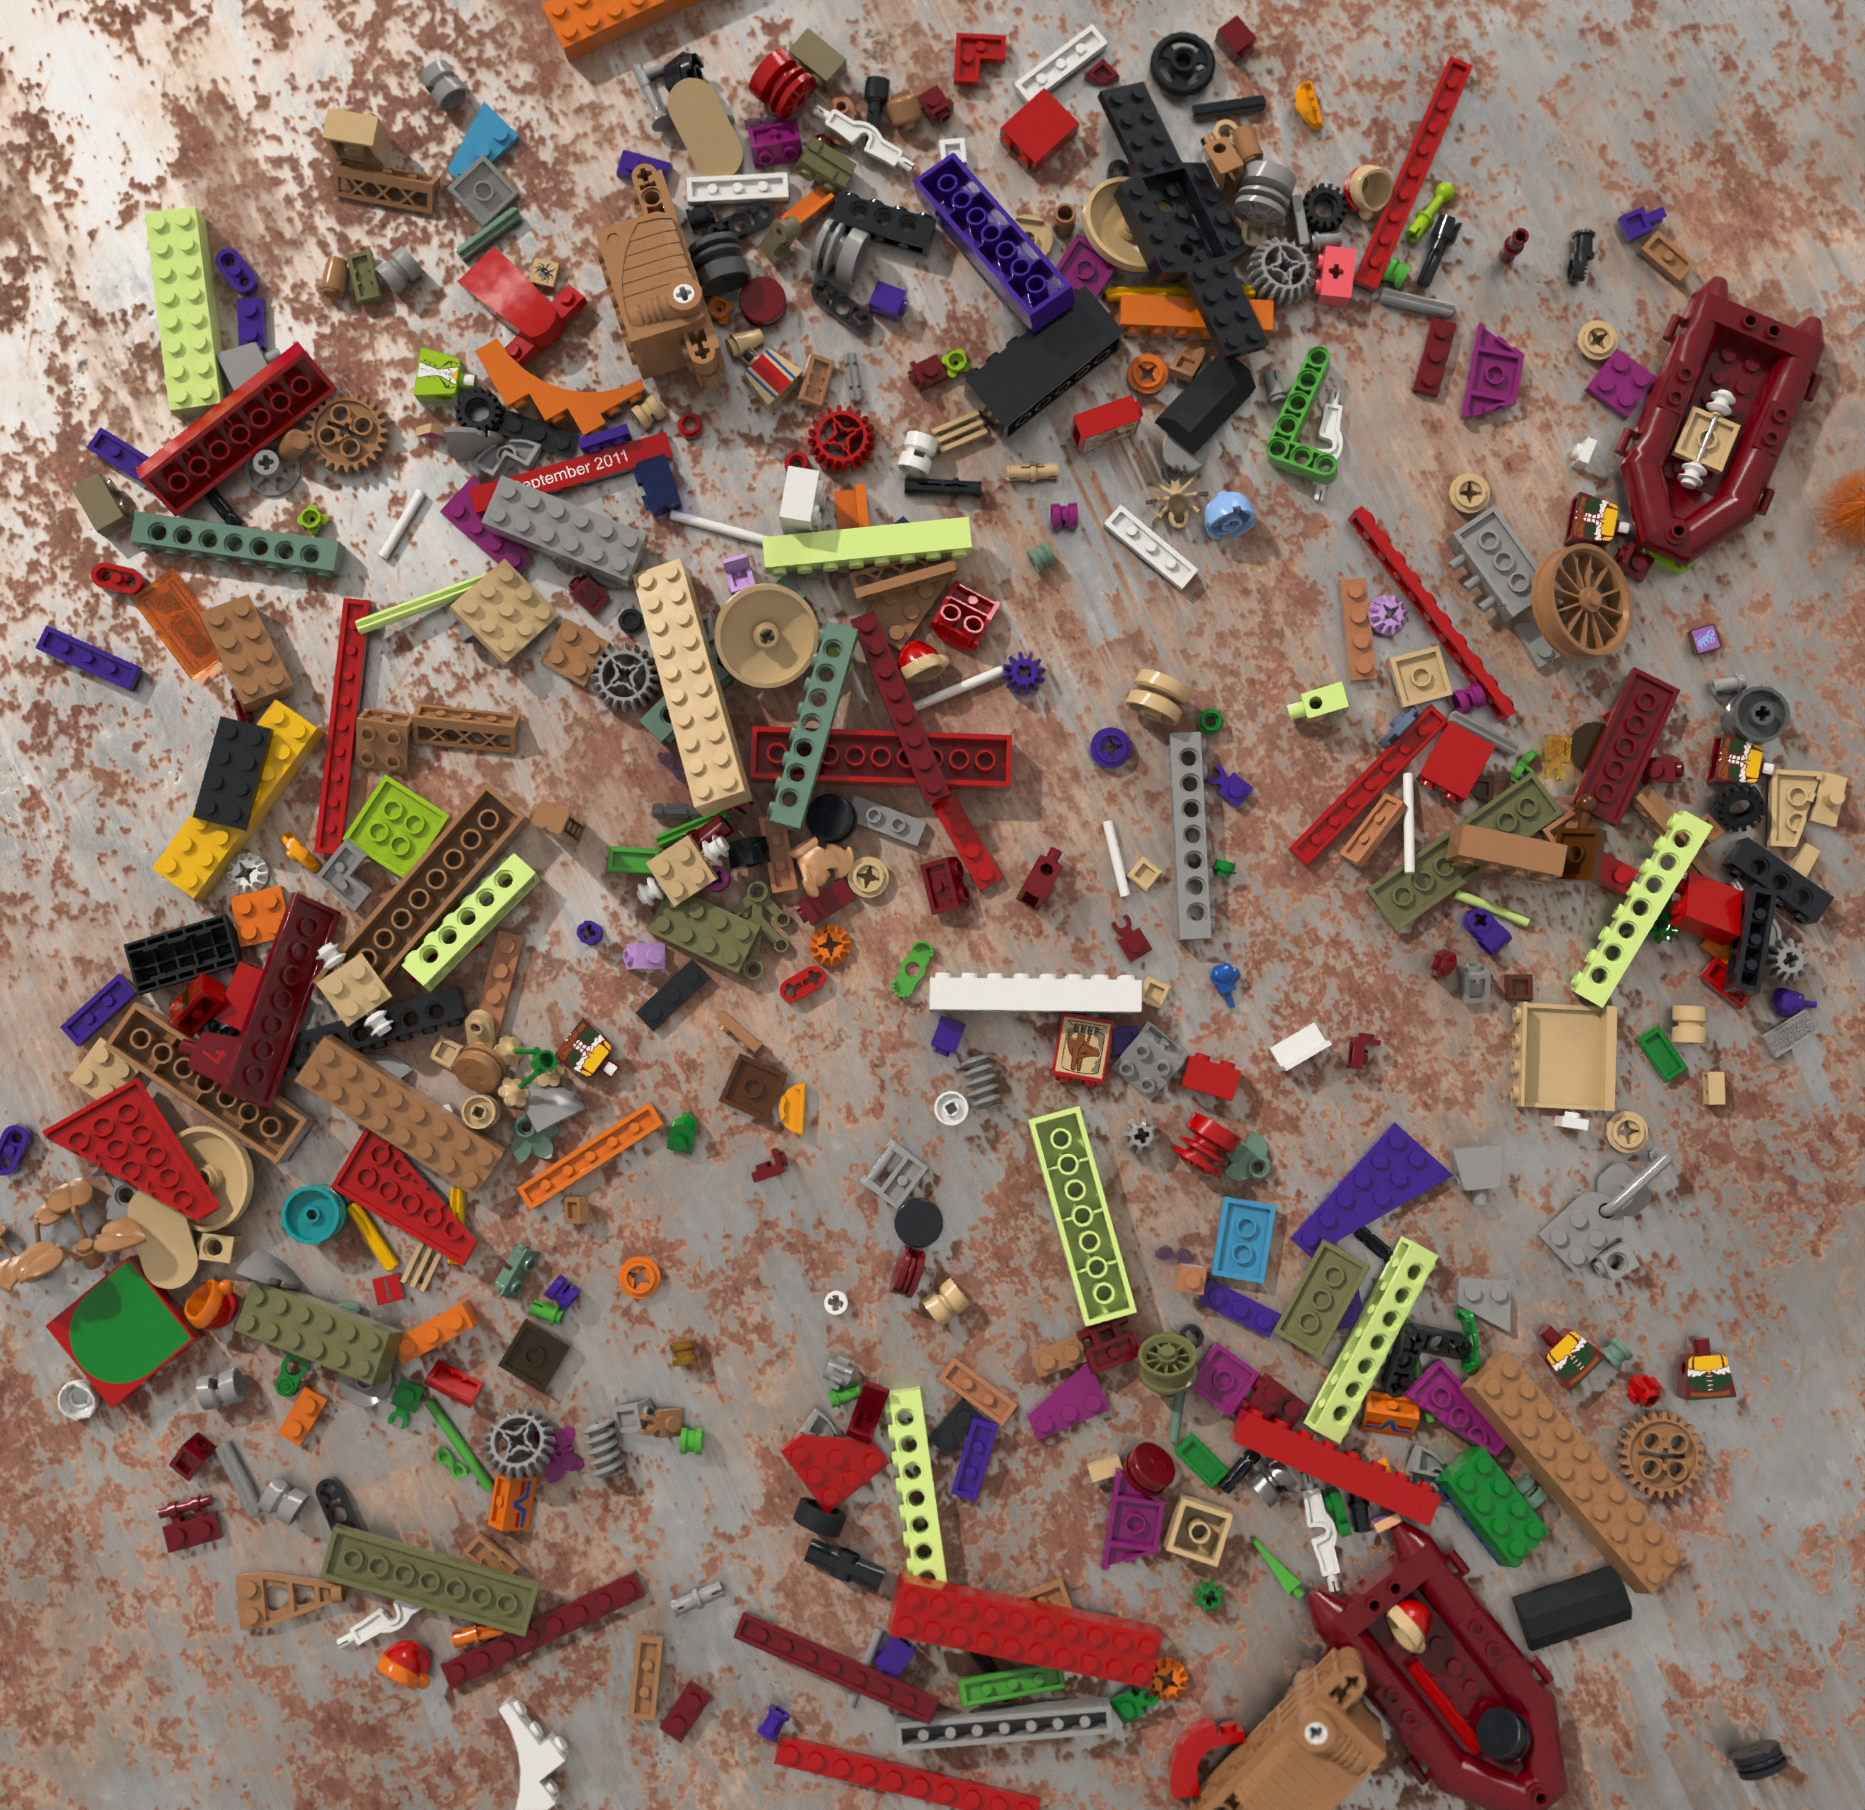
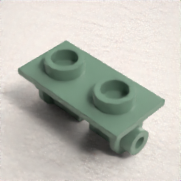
M519 1242L518 1246H514L506 1261L513 1268L510 1270L503 1267L494 1282L496 1285L494 1290L500 1293L501 1297L515 1299L521 1292L525 1279L536 1265L540 1254L539 1251L528 1249L529 1247Z

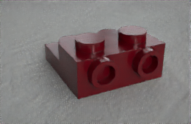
M1265 1372L1263 1376L1259 1375L1251 1386L1252 1391L1247 1398L1244 1397L1234 1415L1238 1417L1241 1408L1249 1411L1252 1407L1266 1414L1264 1418L1274 1422V1419L1278 1418L1289 1423L1288 1429L1292 1430L1309 1405Z

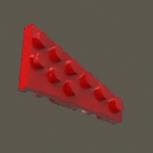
M365 1128L330 1188L458 1264L465 1266L479 1242L404 1153L373 1131Z

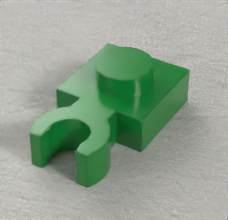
M402 1377L390 1403L397 1406V1409L389 1415L388 1424L394 1423L395 1417L400 1416L403 1419L401 1429H405L410 1423L409 1411L413 1413L418 1411L427 1387Z
M1336 1486L1326 1488L1327 1497L1323 1498L1328 1514L1332 1513L1334 1516L1338 1534H1341V1537L1352 1535L1340 1490Z
M1132 1686L1110 1699V1705L1123 1725H1126L1145 1715L1147 1712L1146 1706H1155L1160 1699L1159 1694L1150 1697L1146 1692L1150 1691L1151 1688L1141 1687L1140 1692L1137 1693Z

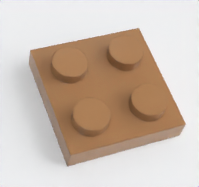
M565 618L540 663L586 688L591 680V675L596 672L592 666L594 664L600 665L597 657L600 655L604 658L606 655L604 650L609 649L611 643Z

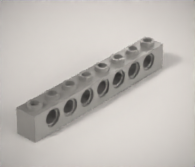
M1201 732L1169 733L1167 736L1177 941L1211 939V934H1215V919L1210 918V908H1214L1213 892H1209V882L1213 880L1212 867H1208L1207 856H1211V842L1206 841V831L1210 830L1209 815H1205V805L1209 803L1208 790H1204L1203 780H1207V765L1202 764V754H1206V741L1201 739ZM1183 754H1190L1194 759V764L1191 766L1184 765L1181 761V756ZM1183 780H1192L1195 783V790L1191 792L1186 791L1182 785ZM1185 805H1193L1196 808L1197 814L1195 817H1188L1184 813ZM1187 830H1193L1197 833L1198 840L1196 843H1190L1186 840L1185 833ZM1188 856L1198 858L1199 867L1197 869H1192L1187 865L1186 860ZM1195 881L1200 885L1201 890L1199 894L1194 895L1189 892V882ZM1191 907H1197L1201 910L1202 917L1199 921L1191 919L1189 915Z

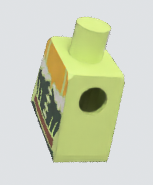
M1342 682L1302 693L1300 696L1301 702L1287 705L1290 720L1305 716L1307 723L1347 713L1349 708ZM1317 702L1321 707L1312 709L1310 703Z

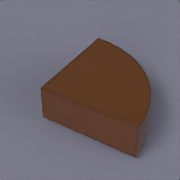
M1478 777L1470 791L1475 798L1478 797V800L1484 803L1493 799L1494 777Z

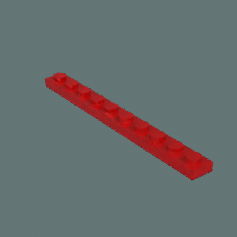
M1449 57L1395 181L1391 198L1382 211L1353 278L1354 284L1372 292L1377 290L1473 65L1455 57Z
M1363 506L1355 510L1348 518L1349 522L1471 684L1476 682L1481 686L1486 697V705L1501 723L1513 715L1516 710L1513 708L1512 700L1501 692L1498 688L1497 680L1483 668L1480 657L1473 654L1468 648L1465 637L1457 633L1453 628L1450 617L1446 613H1442L1436 605L1435 597L1424 589L1421 585L1420 577L1409 569L1404 556L1391 545V540L1387 533L1381 531L1376 525L1372 513L1365 510Z
M343 599L314 852L318 854L333 855L344 840L342 838L346 832L356 745V719L359 716L368 640V632L360 634L355 621L371 614L372 602L369 600Z
M784 1734L780 1735L774 1764L961 1810H1038L1040 1804V1797Z

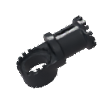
M1580 229V231L1576 230L1572 233L1574 252L1567 267L1568 281L1583 282L1586 278L1584 275L1587 274V272H1584L1587 270L1585 266H1588L1586 263L1595 258V252L1592 251L1595 231L1593 232L1591 229H1585L1584 231Z

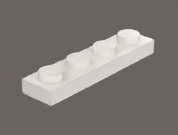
M1091 24L1015 82L1013 88L1027 104L1043 88L1050 92L1106 49L1108 42L1095 26Z
M787 172L686 177L689 206L705 205L706 202H710V205L756 203L758 201H789Z
M1121 504L1104 523L1103 526L1180 591L1198 572L1194 565Z

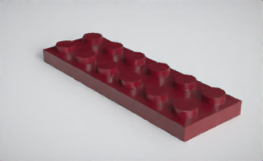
M1636 667L1630 670L1571 798L1570 806L1577 809V799L1583 794H1591L1597 799L1598 807L1590 816L1614 828L1620 825L1680 693V689Z

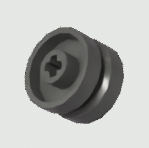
M1766 686L1751 687L1733 696L1726 702L1721 711V727L1724 733L1760 746L1784 733L1789 725L1790 710L1783 695L1775 689Z

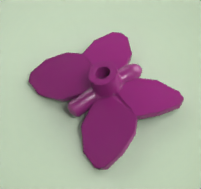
M572 1426L565 1427L557 1434L553 1433L550 1435L556 1439V1443L549 1445L554 1448V1454H546L549 1459L553 1458L547 1464L545 1473L550 1484L560 1480L566 1470L576 1471L584 1467V1462L580 1457L572 1453L574 1447L570 1446L574 1437V1428ZM536 1431L534 1437L536 1443L539 1445L540 1433L539 1431Z

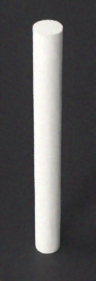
M672 510L670 514V520L762 546V537H768L676 510Z
M998 666L914 701L913 705L916 712L999 678L1004 674L1001 666Z
M1404 773L1403 802L1408 806L1403 813L1404 873L1415 874L1413 773Z

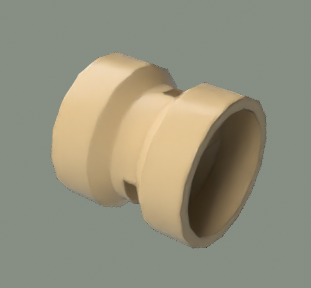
M652 394L645 398L643 404L635 405L630 409L644 430L651 427L654 420H661L666 416Z

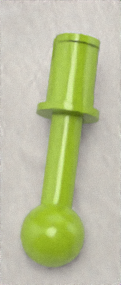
M1440 183L1435 189V198L1425 211H1419L1415 215V221L1405 232L1407 238L1413 233L1409 239L1411 242H1419L1425 231L1434 225L1433 216L1442 204L1448 203L1454 198L1455 188L1451 183Z

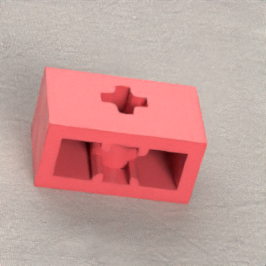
M1326 245L1323 253L1318 254L1316 270H1320L1319 279H1315L1313 294L1317 295L1316 304L1347 307L1352 296L1356 249Z

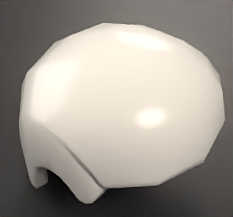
M83 1379L68 1382L61 1388L58 1394V1408L65 1416L75 1421L90 1418L100 1403L99 1392L90 1381Z

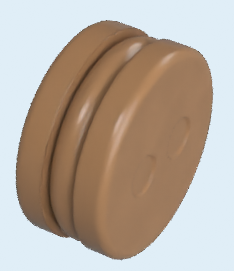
M478 1043L467 1045L453 1065L454 1073L458 1080L469 1089L480 1093H488L495 1090L506 1074V1064L501 1055L494 1049Z

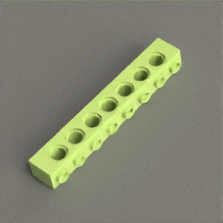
M1679 811L1678 814L1673 813L1666 824L1669 829L1664 837L1660 835L1654 843L1652 849L1655 852L1650 859L1646 858L1640 866L1639 872L1641 875L1637 882H1631L1625 893L1627 898L1623 905L1619 903L1612 913L1611 917L1614 920L1609 927L1605 926L1598 936L1600 943L1596 949L1592 948L1584 960L1587 963L1582 972L1578 971L1571 981V985H1573L1571 991L1602 1008L1713 827L1687 811ZM1680 832L1686 837V842L1682 847H1678L1674 843V837ZM1665 855L1672 859V866L1668 870H1664L1660 865V861ZM1651 878H1655L1659 884L1658 889L1653 893L1649 892L1646 887L1648 880ZM1637 901H1642L1645 905V910L1640 915H1636L1633 912V905ZM1628 923L1631 927V933L1628 937L1623 938L1619 934V928L1622 924ZM1610 946H1615L1618 951L1616 958L1613 960H1608L1605 955L1606 949ZM1601 968L1604 972V978L1600 982H1594L1592 980V973L1595 969Z
M1401 1236L1393 1251V1255L1390 1257V1261L1387 1262L1304 1420V1424L1339 1444L1341 1443L1342 1439L1349 1432V1426L1354 1416L1361 1409L1365 1395L1373 1386L1376 1374L1385 1363L1386 1355L1392 1344L1396 1341L1399 1330L1404 1321L1409 1317L1416 1298L1421 1294L1429 1273L1433 1271L1438 1255ZM1412 1266L1411 1272L1408 1274V1270ZM1363 1360L1362 1365L1358 1368L1359 1363Z
M916 1386L890 1390L889 1398H887L885 1403L886 1414L892 1415L893 1424L888 1425L890 1441L895 1440L896 1451H892L894 1468L899 1467L900 1478H895L897 1494L903 1495L904 1504L899 1505L901 1521H906L908 1530L903 1532L905 1548L910 1547L911 1558H907L908 1574L921 1576L925 1572H931L935 1575V1580L948 1582L921 1388ZM902 1411L911 1412L913 1415L912 1421L902 1423L898 1419L899 1413ZM907 1437H911L917 1442L916 1447L912 1450H907L902 1446V1441ZM910 1464H916L921 1471L917 1476H909L905 1471L906 1467ZM914 1491H920L923 1493L924 1499L919 1503H914L910 1500L909 1495ZM924 1518L928 1525L925 1529H916L913 1525L914 1520ZM921 1545H928L932 1551L928 1556H921L917 1553V1548Z

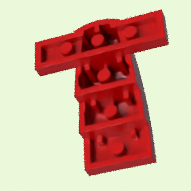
M494 246L458 280L462 288L475 297L484 308L494 314L502 324L518 334L504 349L522 368L539 351L553 344L563 333L566 324L588 303L586 298L570 284L549 303L533 283Z

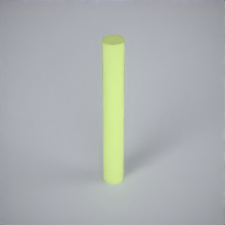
M1456 889L1453 898L1479 909H1486L1494 915L1527 927L1530 921V917L1462 890Z

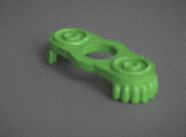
M916 941L912 945L913 948L908 957L901 963L900 972L891 986L896 996L900 998L909 997L913 993L917 982L924 976L925 968L930 958L933 957L934 952L933 947L927 941ZM910 962H916L920 966V973L915 977H910L905 972V967Z

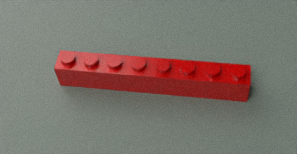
M1252 1407L1249 1411L1241 1408L1229 1437L1233 1442L1430 1527L1441 1500V1496L1433 1492L1434 1486L1423 1481H1419L1417 1485L1409 1481L1411 1478L1409 1475L1395 1470L1394 1474L1385 1471L1387 1466L1375 1460H1371L1370 1464L1361 1460L1362 1455L1347 1449V1452L1343 1453L1337 1450V1444L1329 1440L1323 1439L1322 1443L1313 1440L1314 1434L1299 1428L1298 1432L1288 1429L1290 1424L1275 1418L1274 1422L1264 1418L1266 1414Z

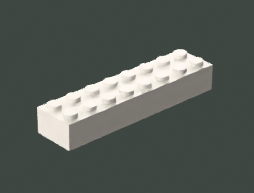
M935 973V977H930L929 1011L1136 1014L1142 1012V980H1135V975H1119L1117 980H1109V975H1093L1091 979H1082V974H1067L1065 979H1056V974H1040L1039 979H1030V974H1014L1013 978H1004L1003 973H988L987 978H977V973H962L961 978H951V973Z

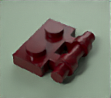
M1126 1315L1095 1325L1084 1326V1329L1076 1332L1080 1342L1089 1339L1092 1346L1082 1349L1091 1375L1138 1358L1139 1347L1133 1331L1122 1333L1120 1327L1128 1323ZM1110 1330L1113 1337L1101 1342L1099 1334Z
M201 1494L195 1495L190 1500L180 1503L173 1501L168 1503L167 1506L158 1509L160 1519L170 1517L172 1520L171 1524L162 1527L168 1553L224 1537L218 1512L207 1513L205 1506L213 1505L214 1503L212 1494L205 1496ZM193 1510L195 1517L184 1520L182 1513Z

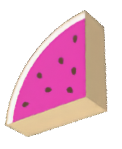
M429 423L416 427V437L446 440L443 426Z

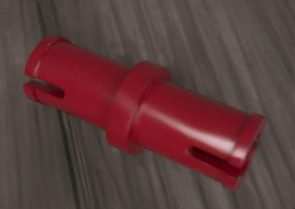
M1517 228V231L1514 230L1512 235L1504 241L1503 248L1499 252V259L1503 263H1510V261L1514 260L1515 256H1518L1523 251L1524 244L1529 238L1526 229Z

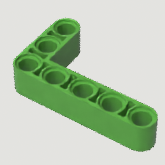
M1314 346L1308 351L1267 442L1266 453L1267 460L1271 466L1327 485L1334 482L1337 478L1336 458L1329 453L1297 443L1330 370L1329 351L1323 346ZM1315 359L1324 360V362L1319 365L1312 363ZM1307 381L1314 383L1311 387H1304L1302 384ZM1295 404L1304 405V408L1300 410H1295L1292 407ZM1287 426H1291L1294 428V430L1289 433H1285L1282 431V429ZM1276 449L1284 450V453L1279 456L1272 454ZM1305 457L1308 459V461L1305 464H1298L1295 462L1298 458ZM1323 466L1332 467V470L1326 473L1321 472L1319 469Z

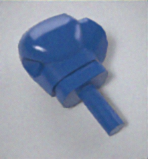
M1223 963L1211 969L1210 977L1218 994H1225L1228 1007L1233 1008L1235 1004L1231 991L1236 989L1235 982L1240 979L1241 975L1238 968H1233L1229 963Z

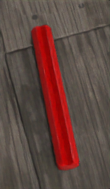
M1414 1662L1409 1666L1408 1672L1473 1754H1480L1482 1750L1478 1745L1474 1730L1420 1662Z

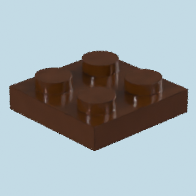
M739 1053L719 1102L767 1122L788 1074Z

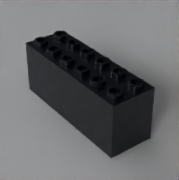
M1083 286L1080 290L1077 288L1073 290L1075 304L1035 333L1027 327L1026 332L1022 336H1015L1010 339L1003 351L1000 353L996 351L991 354L983 367L980 369L976 367L967 374L964 397L975 410L979 411L982 419L1002 443L1120 350L1124 331L1086 286Z

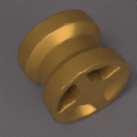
M695 1340L680 1341L669 1345L670 1351L674 1354L673 1366H683L699 1361L698 1355L694 1351L696 1346Z

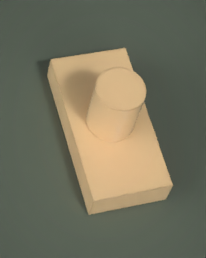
M1827 772L1823 773L1822 779L1818 782L1815 790L1816 795L1811 803L1807 822L1828 828L1836 827L1841 804L1845 800L1844 792L1848 778Z

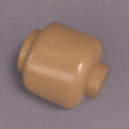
M905 90L890 95L891 100L886 105L892 125L895 127L901 126L903 131L916 127V121L920 120L923 115L917 94Z

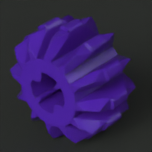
M1018 652V661L1015 657L1010 656L1008 660L1011 665H1003V670L1008 673L1002 675V680H1011L1007 683L1006 688L1011 689L1013 686H1016L1015 695L1020 693V689H1024L1025 696H1029V687L1037 692L1039 690L1037 683L1043 684L1045 681L1040 675L1044 674L1046 670L1043 667H1038L1041 664L1040 658L1034 662L1031 661L1033 653H1029L1027 659H1024L1023 653ZM1020 669L1023 672L1029 671L1028 678L1025 676L1019 677Z

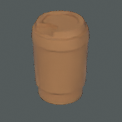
M1246 124L1236 128L1232 132V141L1244 167L1246 168V165L1252 161L1263 160V150L1251 126Z
M1062 203L1054 210L1051 228L1054 234L1059 237H1067L1075 229L1076 212L1071 204Z
M337 256L327 257L320 284L323 295L335 299L342 298L345 295L348 262L345 259Z
M299 429L290 430L279 444L277 452L280 459L288 463L298 460L309 447L310 442L307 434Z

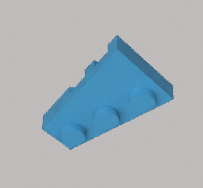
M483 102L447 171L456 180L482 154L495 165L521 139L498 114Z

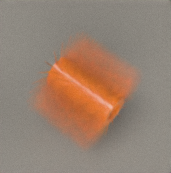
M1865 466L1863 476H1858L1860 475V470L1855 478L1854 476L1852 478L1851 474H1849L1848 480L1847 478L1839 479L1843 486L1839 488L1840 490L1836 488L1834 491L1837 494L1831 496L1833 497L1831 501L1837 503L1830 502L1829 504L1831 505H1828L1838 508L1822 507L1832 509L1825 511H1836L1830 512L1833 514H1828L1834 517L1833 519L1831 518L1822 524L1836 519L1842 520L1829 530L1840 525L1841 527L1838 531H1844L1843 537L1847 528L1846 536L1848 539L1846 541H1849L1851 535L1852 539L1850 541L1852 540L1853 542L1854 537L1856 546L1857 537L1858 548L1859 538L1861 537L1860 548L1861 542L1863 541L1864 543L1865 479H1863L1865 477ZM1857 485L1860 487L1861 493L1858 492Z

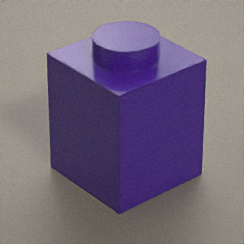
M878 280L869 301V312L897 323L900 315L905 316L909 306V301H906V291Z
M941 1015L931 1042V1046L935 1047L934 1052L949 1057L950 1053L955 1054L966 1024Z
M890 1636L875 1656L876 1668L897 1678L915 1655L916 1646L905 1638Z

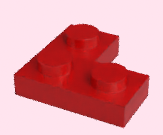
M956 33L954 86L979 87L980 63L1005 64L1006 35Z

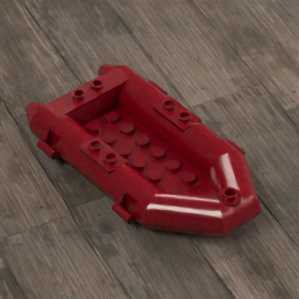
M1719 276L1710 279L1691 295L1683 317L1678 314L1671 315L1662 337L1663 340L1671 343L1659 374L1635 430L1633 431L1631 428L1625 427L1614 450L1616 454L1623 456L1619 471L1637 546L1682 566H1687L1752 523L1756 514L1766 515L1775 494V490L1767 488L1779 457L1803 400L1808 402L1814 400L1823 378L1819 374H1814L1825 349L1822 322L1819 318L1809 316L1795 328L1730 301L1728 282L1725 278ZM1680 324L1681 330L1679 332V335L1674 337L1677 327ZM1721 389L1727 390L1733 394L1736 403L1728 406L1731 408L1732 413L1722 418L1741 425L1722 472L1719 474L1706 470L1707 475L1700 477L1703 481L1702 486L1695 489L1685 488L1680 484L1681 482L1677 479V476L1685 473L1681 466L1689 462L1675 457L1671 453L1688 411L1692 406L1709 412L1706 405L1709 402H1713L1710 397L1711 393ZM1632 437L1633 444L1630 449L1626 450L1628 443Z
M1401 1521V1523L1390 1528L1394 1554L1342 1596L1338 1597L1320 1587L1312 1589L1307 1594L1312 1626L1328 1646L1320 1655L1324 1658L1334 1647L1337 1650L1343 1647H1353L1360 1652L1367 1682L1363 1693L1411 1754L1404 1761V1764L1421 1786L1431 1780L1439 1791L1487 1810H1548L1569 1793L1556 1698L1547 1686V1684L1554 1680L1553 1675L1537 1655L1527 1660L1463 1578V1576L1470 1572V1568L1456 1550L1450 1548L1444 1553L1429 1533ZM1449 1560L1458 1570L1457 1573H1453L1447 1566ZM1402 1599H1415L1425 1604L1432 1613V1624L1429 1634L1425 1639L1426 1649L1421 1654L1410 1652L1400 1645L1388 1625L1386 1612ZM1416 1661L1420 1662L1475 1733L1479 1719L1491 1708L1505 1707L1521 1715L1527 1721L1531 1731V1744L1526 1755L1515 1763L1507 1764L1487 1756L1483 1751L1478 1755L1473 1754L1408 1672L1409 1666ZM1533 1668L1541 1677V1680L1536 1681L1532 1676ZM1417 1762H1425L1429 1767L1427 1773L1422 1770Z

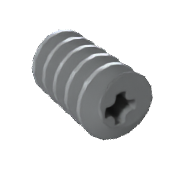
M993 1054L967 1058L968 1060L961 1063L962 1067L970 1069L963 1074L964 1077L972 1079L965 1084V1087L974 1090L967 1094L968 1098L976 1100L969 1105L970 1108L979 1110L1002 1105L1001 1103L994 1102L1001 1097L1000 1093L992 1092V1090L999 1086L998 1083L990 1082L997 1075L994 1072H988L990 1068L995 1066L994 1062L986 1061Z
M613 1419L593 1422L581 1431L583 1435H590V1438L583 1442L584 1445L592 1446V1449L585 1453L586 1456H594V1459L588 1463V1466L596 1467V1470L590 1473V1477L608 1478L624 1472V1470L616 1469L622 1464L621 1459L614 1458L620 1454V1450L611 1448L618 1443L617 1438L610 1437L616 1432L615 1428L607 1427L613 1422Z

